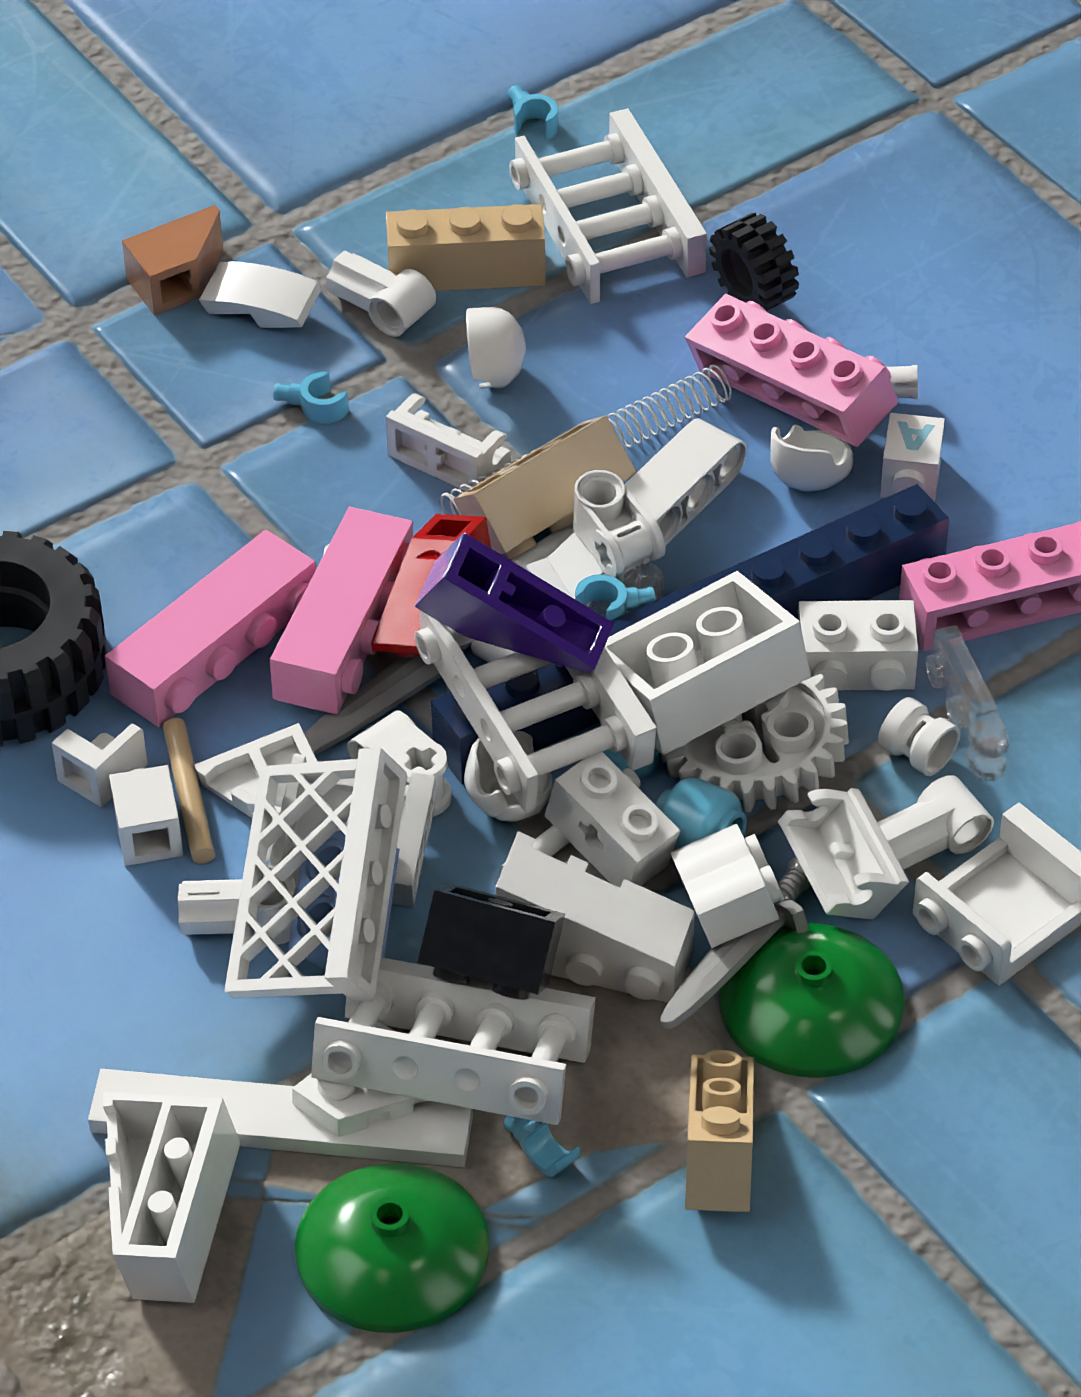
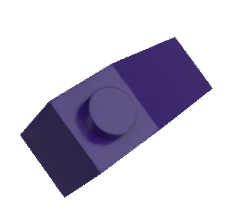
M465 532L434 562L414 606L464 637L589 674L595 670L614 626L612 621Z

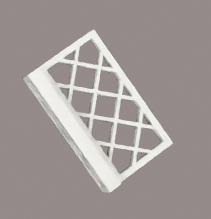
M381 747L359 749L357 759L261 766L224 990L230 997L255 998L343 993L351 1001L375 1000L407 772ZM354 778L352 794L337 809L333 810L323 796L340 779ZM299 782L305 788V791L280 814L274 807L278 784ZM317 802L328 817L302 840L291 826ZM340 829L346 835L344 850L325 867L314 852ZM286 832L297 847L271 870L265 863L267 850ZM309 859L320 873L294 897L282 882L305 860ZM331 885L337 892L335 908L317 924L305 909ZM277 889L288 903L268 923L262 926L257 920L258 906ZM299 915L311 931L285 954L273 939ZM323 943L328 949L325 975L303 976L296 966L319 944ZM268 946L279 961L260 979H247L249 962Z

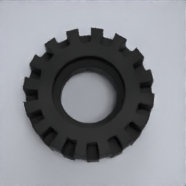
M755 212L716 230L715 234L710 238V242L713 245L709 247V254L716 259L711 262L713 271H719L721 278L717 280L721 287H727L728 295L745 303L753 301L768 311L795 297L797 294L795 290L799 289V281L794 277L798 276L799 272L798 267L791 264V260L795 259L792 250H786L784 244L787 240L784 235L778 236L776 234L777 226L772 221L767 223L766 216L762 214L756 215Z

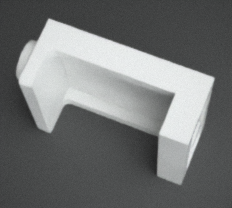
M294 753L291 764L307 763L306 755ZM411 772L409 785L405 786L397 848L400 850L392 904L414 908L437 799L435 775ZM354 778L340 779L323 796L333 810L337 809L352 794ZM299 782L278 784L275 806L281 807L280 814L305 791V788ZM316 802L291 827L304 840L328 815ZM286 832L268 848L266 861L269 862V865L277 866L297 847ZM301 865L291 874L294 877L296 888H298Z
M1018 802L1002 814L1000 836L998 839L940 881L927 872L916 879L913 915L924 930L932 935H938L955 949L967 966L975 971H981L995 984L1000 986L1081 925V851Z

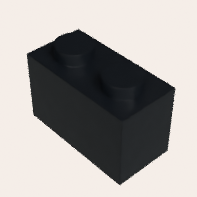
M446 882L434 890L417 963L434 967L432 974L442 980L466 984L469 983L470 977L494 983L492 991L499 995L526 1000L529 999L530 993L538 995L549 985L566 914Z

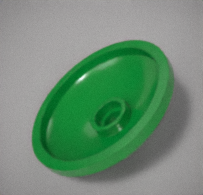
M807 923L809 931L797 934L790 927L781 926L720 988V1013L724 1026L732 1040L749 1057H754V1060L772 1070L798 1077L820 1078L837 1076L857 1070L875 1060L893 1042L903 1018L904 989L901 978L892 961L868 939L844 928L827 924Z
M381 1163L362 1167L344 1174L328 1184L314 1197L304 1211L297 1228L295 1257L297 1270L305 1290L312 1300L327 1314L342 1323L358 1329L380 1333H399L435 1324L453 1314L469 1300L481 1283L486 1271L489 1257V1235L486 1220L479 1205L471 1194L455 1180L441 1172L420 1165ZM389 1219L399 1220V1222L391 1225L382 1223V1221Z

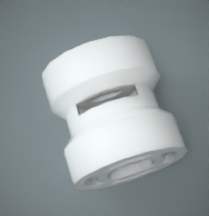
M907 697L897 703L887 715L879 732L878 743L893 755L899 756L904 754L910 759V764L913 768L925 776H932L938 773L952 757L960 740V729L945 718L934 719L929 715L925 705L912 697Z

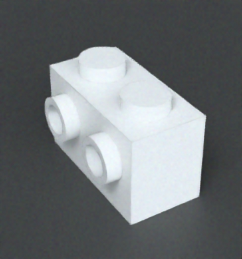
M913 600L799 601L798 620L801 624L811 677L822 674L825 679V689L836 687L837 690H915L918 645Z

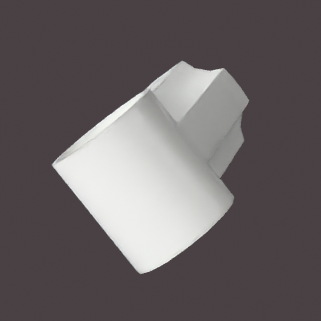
M343 251L333 260L332 268L326 276L327 291L368 311V315L374 325L380 331L392 337H398L436 304L435 290L429 280L420 272L413 269H404L397 275L355 253L351 254Z
M947 775L937 779L922 792L916 804L877 822L903 870L947 848L954 854L970 852L987 839L994 826L993 817L962 781L954 775Z
M269 865V868H270L271 870L276 867V866ZM290 875L282 883L295 897L297 895L295 880ZM242 879L183 881L182 884H179L178 911L181 934L234 933ZM277 889L258 906L257 920L262 926L268 923L288 903ZM292 922L273 939L278 945L290 940Z

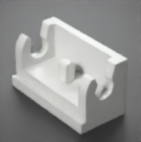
M419 394L410 395L395 411L391 410L386 416L388 456L455 487L460 488L463 484L468 485L471 480L477 481L479 476L486 477L487 472H495L496 468H503L506 463L511 461V450L502 446L497 449L506 440L507 434L495 430L481 442L461 433L459 430L430 419V413L423 410L415 413L426 400L425 397ZM481 478L479 482L481 483L485 478ZM473 482L470 484V486L474 487L476 486V483ZM462 487V490L467 491V487Z
M850 788L848 792L831 789L813 790L807 795L812 804L818 807L817 809L810 812L788 810L778 820V823L827 915L873 920L909 883V880L859 789Z

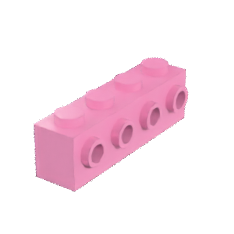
M725 294L685 336L700 372L702 369L709 368L710 365L714 364L724 371L731 387L856 447L866 439L898 403L890 381V371L880 360L873 356L863 357L846 349L834 338L827 337L824 339L808 332L795 320L787 319L785 321L771 315L753 301L745 303ZM712 367L711 369L721 377L724 384L728 385L721 371L716 367ZM708 370L704 371L703 373L705 375H708ZM710 371V377L720 381L717 378V376Z
M349 506L270 657L273 700L338 715L348 693L355 694L358 691L363 675V663L368 654L374 655L377 652L372 650L371 642L413 537L412 520Z
M1081 521L902 565L899 600L914 601L916 634L922 650L927 651L1080 613Z
M265 529L105 655L110 695L160 728L165 721L171 719L177 713L187 710L194 700L215 682L228 677L235 666L256 649L265 647L275 634L289 623L316 571L315 561Z

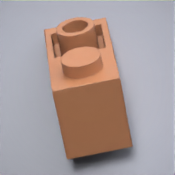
M216 205L122 240L126 279L154 316L196 300L204 292L223 251L220 210Z

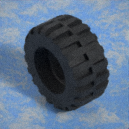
M3 531L2 536H0V627H18L33 631V633L15 644L0 648V746H3V741L18 739L19 744L35 740L36 733L47 729L49 733H52L64 726L67 715L71 714L76 717L90 702L89 695L93 696L99 690L104 679L103 670L106 668L105 655L108 653L99 590L95 588L94 578L87 567L78 563V558L61 546L54 550L53 543L47 539L33 535L31 540L24 539L22 534L13 531Z

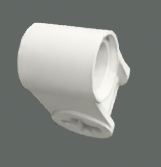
M593 470L586 472L578 478L574 490L573 529L576 536L583 541L594 555L598 565L606 575L614 578L623 574L624 567L647 557L654 561L665 555V541L658 523L649 512L643 509L620 477L606 470Z
M395 711L348 742L347 749L351 759L358 758L359 749L381 747L407 772L406 785H409L411 772L435 775L437 799L433 817L443 813L449 807L452 800L451 788L446 779L443 778V774L448 766L446 751L440 744L421 731L403 712Z

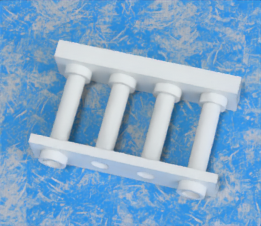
M628 108L609 113V135L604 137L603 142L537 158L524 135L515 138V159L509 163L513 184L517 190H524L531 204H542L544 226L565 260L569 280L573 286L579 285L590 304L600 302V274L667 256L670 260L675 259L687 278L706 273L707 233ZM607 161L611 165L617 164L622 172L558 190L549 178ZM627 192L630 196L636 195L641 203L575 221L568 210L570 207ZM648 224L650 228L656 227L661 235L596 254L587 241Z
M547 558L526 565L527 571L572 597ZM420 610V630L415 632V642L420 656L427 665L434 663L494 761V770L500 787L506 795H515L525 813L536 810L539 776L608 749L614 753L620 752L632 771L653 763L657 727L605 647L595 670L590 674L566 667L573 678V684L499 711L486 689L550 665L552 662L515 652L473 669L460 646L476 640L462 636ZM579 706H583L585 709L592 708L601 722V727L526 755L513 734L517 730Z
M381 957L375 1000L351 1001L346 997L345 1018H350L348 1022L318 1017L315 1022L311 1078L558 1125L561 1119L566 1064L557 1061L558 1058L582 1063L586 1062L591 1047L596 997L545 988L538 995L530 993L529 999H514L493 992L494 983L470 977L469 983H454L435 977L432 974L434 967ZM377 1021H380L384 1025L408 1029L410 1032L406 1034L374 1028ZM439 1035L471 1041V1044L469 1046L438 1040L435 1037ZM503 1047L533 1054L532 1057L496 1051V1048Z

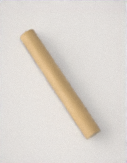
M171 718L164 722L162 728L193 862L206 864L215 858V850L194 766L195 763L186 724L181 718Z

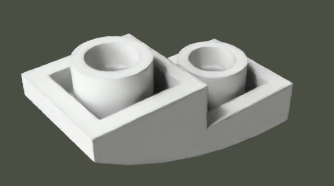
M219 262L199 301L208 314H251L260 328L302 327L322 287L314 279L275 267L243 262Z

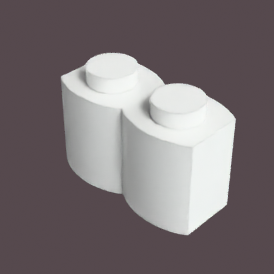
M735 824L670 852L711 948L779 920L773 903L784 899L755 834L743 838L738 825Z

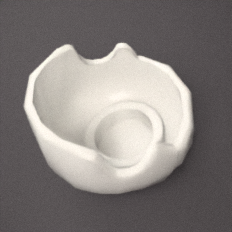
M468 308L466 311V328L472 377L476 381L486 382L479 383L481 389L503 388L520 373L527 350L522 328L509 312L501 308Z
M798 424L793 425L784 438H781L779 428L773 427L771 430V468L786 486L805 492L825 490L841 482L849 475L853 466V452L847 442L822 430L804 431Z
M518 730L513 732L526 755L534 753L531 735ZM480 738L472 745L464 775L465 787L472 801L486 814L500 821L516 822L540 813L550 799L553 789L552 774L549 772L538 777L536 810L525 813L515 795H506L500 787L494 770V761Z

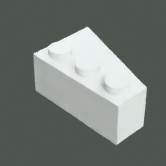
M518 831L496 884V895L566 914L551 975L570 979L584 986L595 985L629 993L643 1000L654 999L669 1003L681 985L694 948L695 910L626 879L622 881L620 887L585 872L588 862L572 855L568 859L567 864L533 849L535 839Z
M102 1091L103 1108L107 1119L108 1138L105 1139L106 1156L110 1164L111 1187L108 1188L112 1251L115 1261L132 1299L194 1303L240 1147V1140L223 1097Z

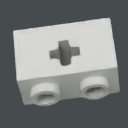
M603 752L581 760L555 779L544 815L611 884L620 887L624 879L642 886L666 868L671 858L670 852L674 850L680 833V829Z

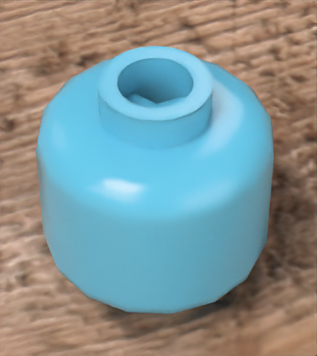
M690 777L681 780L672 790H665L656 803V806L680 829L674 850L735 824L738 825L744 837L747 819L746 814L742 812L739 798L730 790L700 778Z

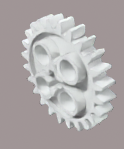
M819 674L789 688L783 694L774 696L744 712L745 721H742V714H740L734 720L721 724L691 740L685 746L676 748L665 755L661 754L662 762H667L668 776L670 778L680 777L681 781L685 778L697 777L728 789L739 800H743L746 812H751L755 801L764 799L766 805L773 810L776 809L777 796L785 795L790 801L797 803L799 802L798 788L802 786L810 791L819 789L818 776L827 778L835 776L834 762H844V745L849 744L845 703H839L836 687L825 689L824 676ZM762 744H764L765 755L763 754Z

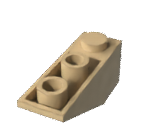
M714 1050L705 1055L692 1054L685 1210L750 1212L754 1057H742L728 1050Z

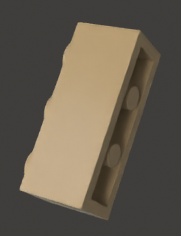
M542 204L430 210L411 209L386 212L389 271L397 275L404 269L416 270L429 280L435 291L546 286L545 232Z
M607 415L578 424L455 497L453 501L461 515L486 517L491 549L499 554L504 553L506 558L512 559L536 546L537 543L533 536L544 529L549 528L551 533L573 524L575 483L581 475L593 470H606L616 474L624 482L637 472Z

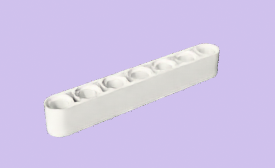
M700 418L694 419L624 484L643 509L649 512L658 523L664 537L665 546L734 480L746 459L747 444ZM575 532L547 557L574 599L576 587L581 580L591 575H606L601 570L594 555L583 541L576 536ZM647 557L624 567L623 574L615 578L625 586L651 559ZM592 601L586 606L598 612L607 602ZM477 640L471 644L472 653L488 663L515 653L514 651Z

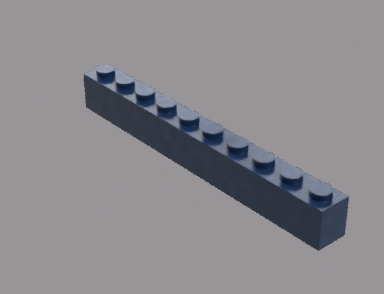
M916 484L611 620L614 626L609 637L736 571L740 572L796 619H798L799 601L869 600L900 585L902 565L925 558L946 555L949 517ZM552 663L486 690L498 710L503 711L573 684V678L565 666L559 667L557 664ZM449 692L431 700L433 741L440 744L446 751L448 767L459 782L464 784L468 755L472 745L479 737L453 694ZM579 706L518 731L531 735L535 752L600 722L592 708L585 709L583 706Z

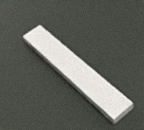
M100 1068L88 1123L91 1133L107 1134V1119L103 1108L102 1091L223 1097L239 1137L240 1147L465 1168L473 1109L427 1100L414 1104L413 1113L393 1120H377L371 1123L367 1129L338 1137L292 1103V1088L294 1086Z

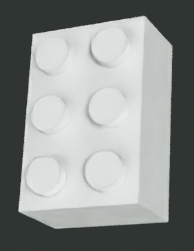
M738 571L610 636L605 645L607 652L657 727L655 749L662 755L685 746L691 740L725 722L734 720L740 714L774 696L783 694L789 688L811 677L800 621Z

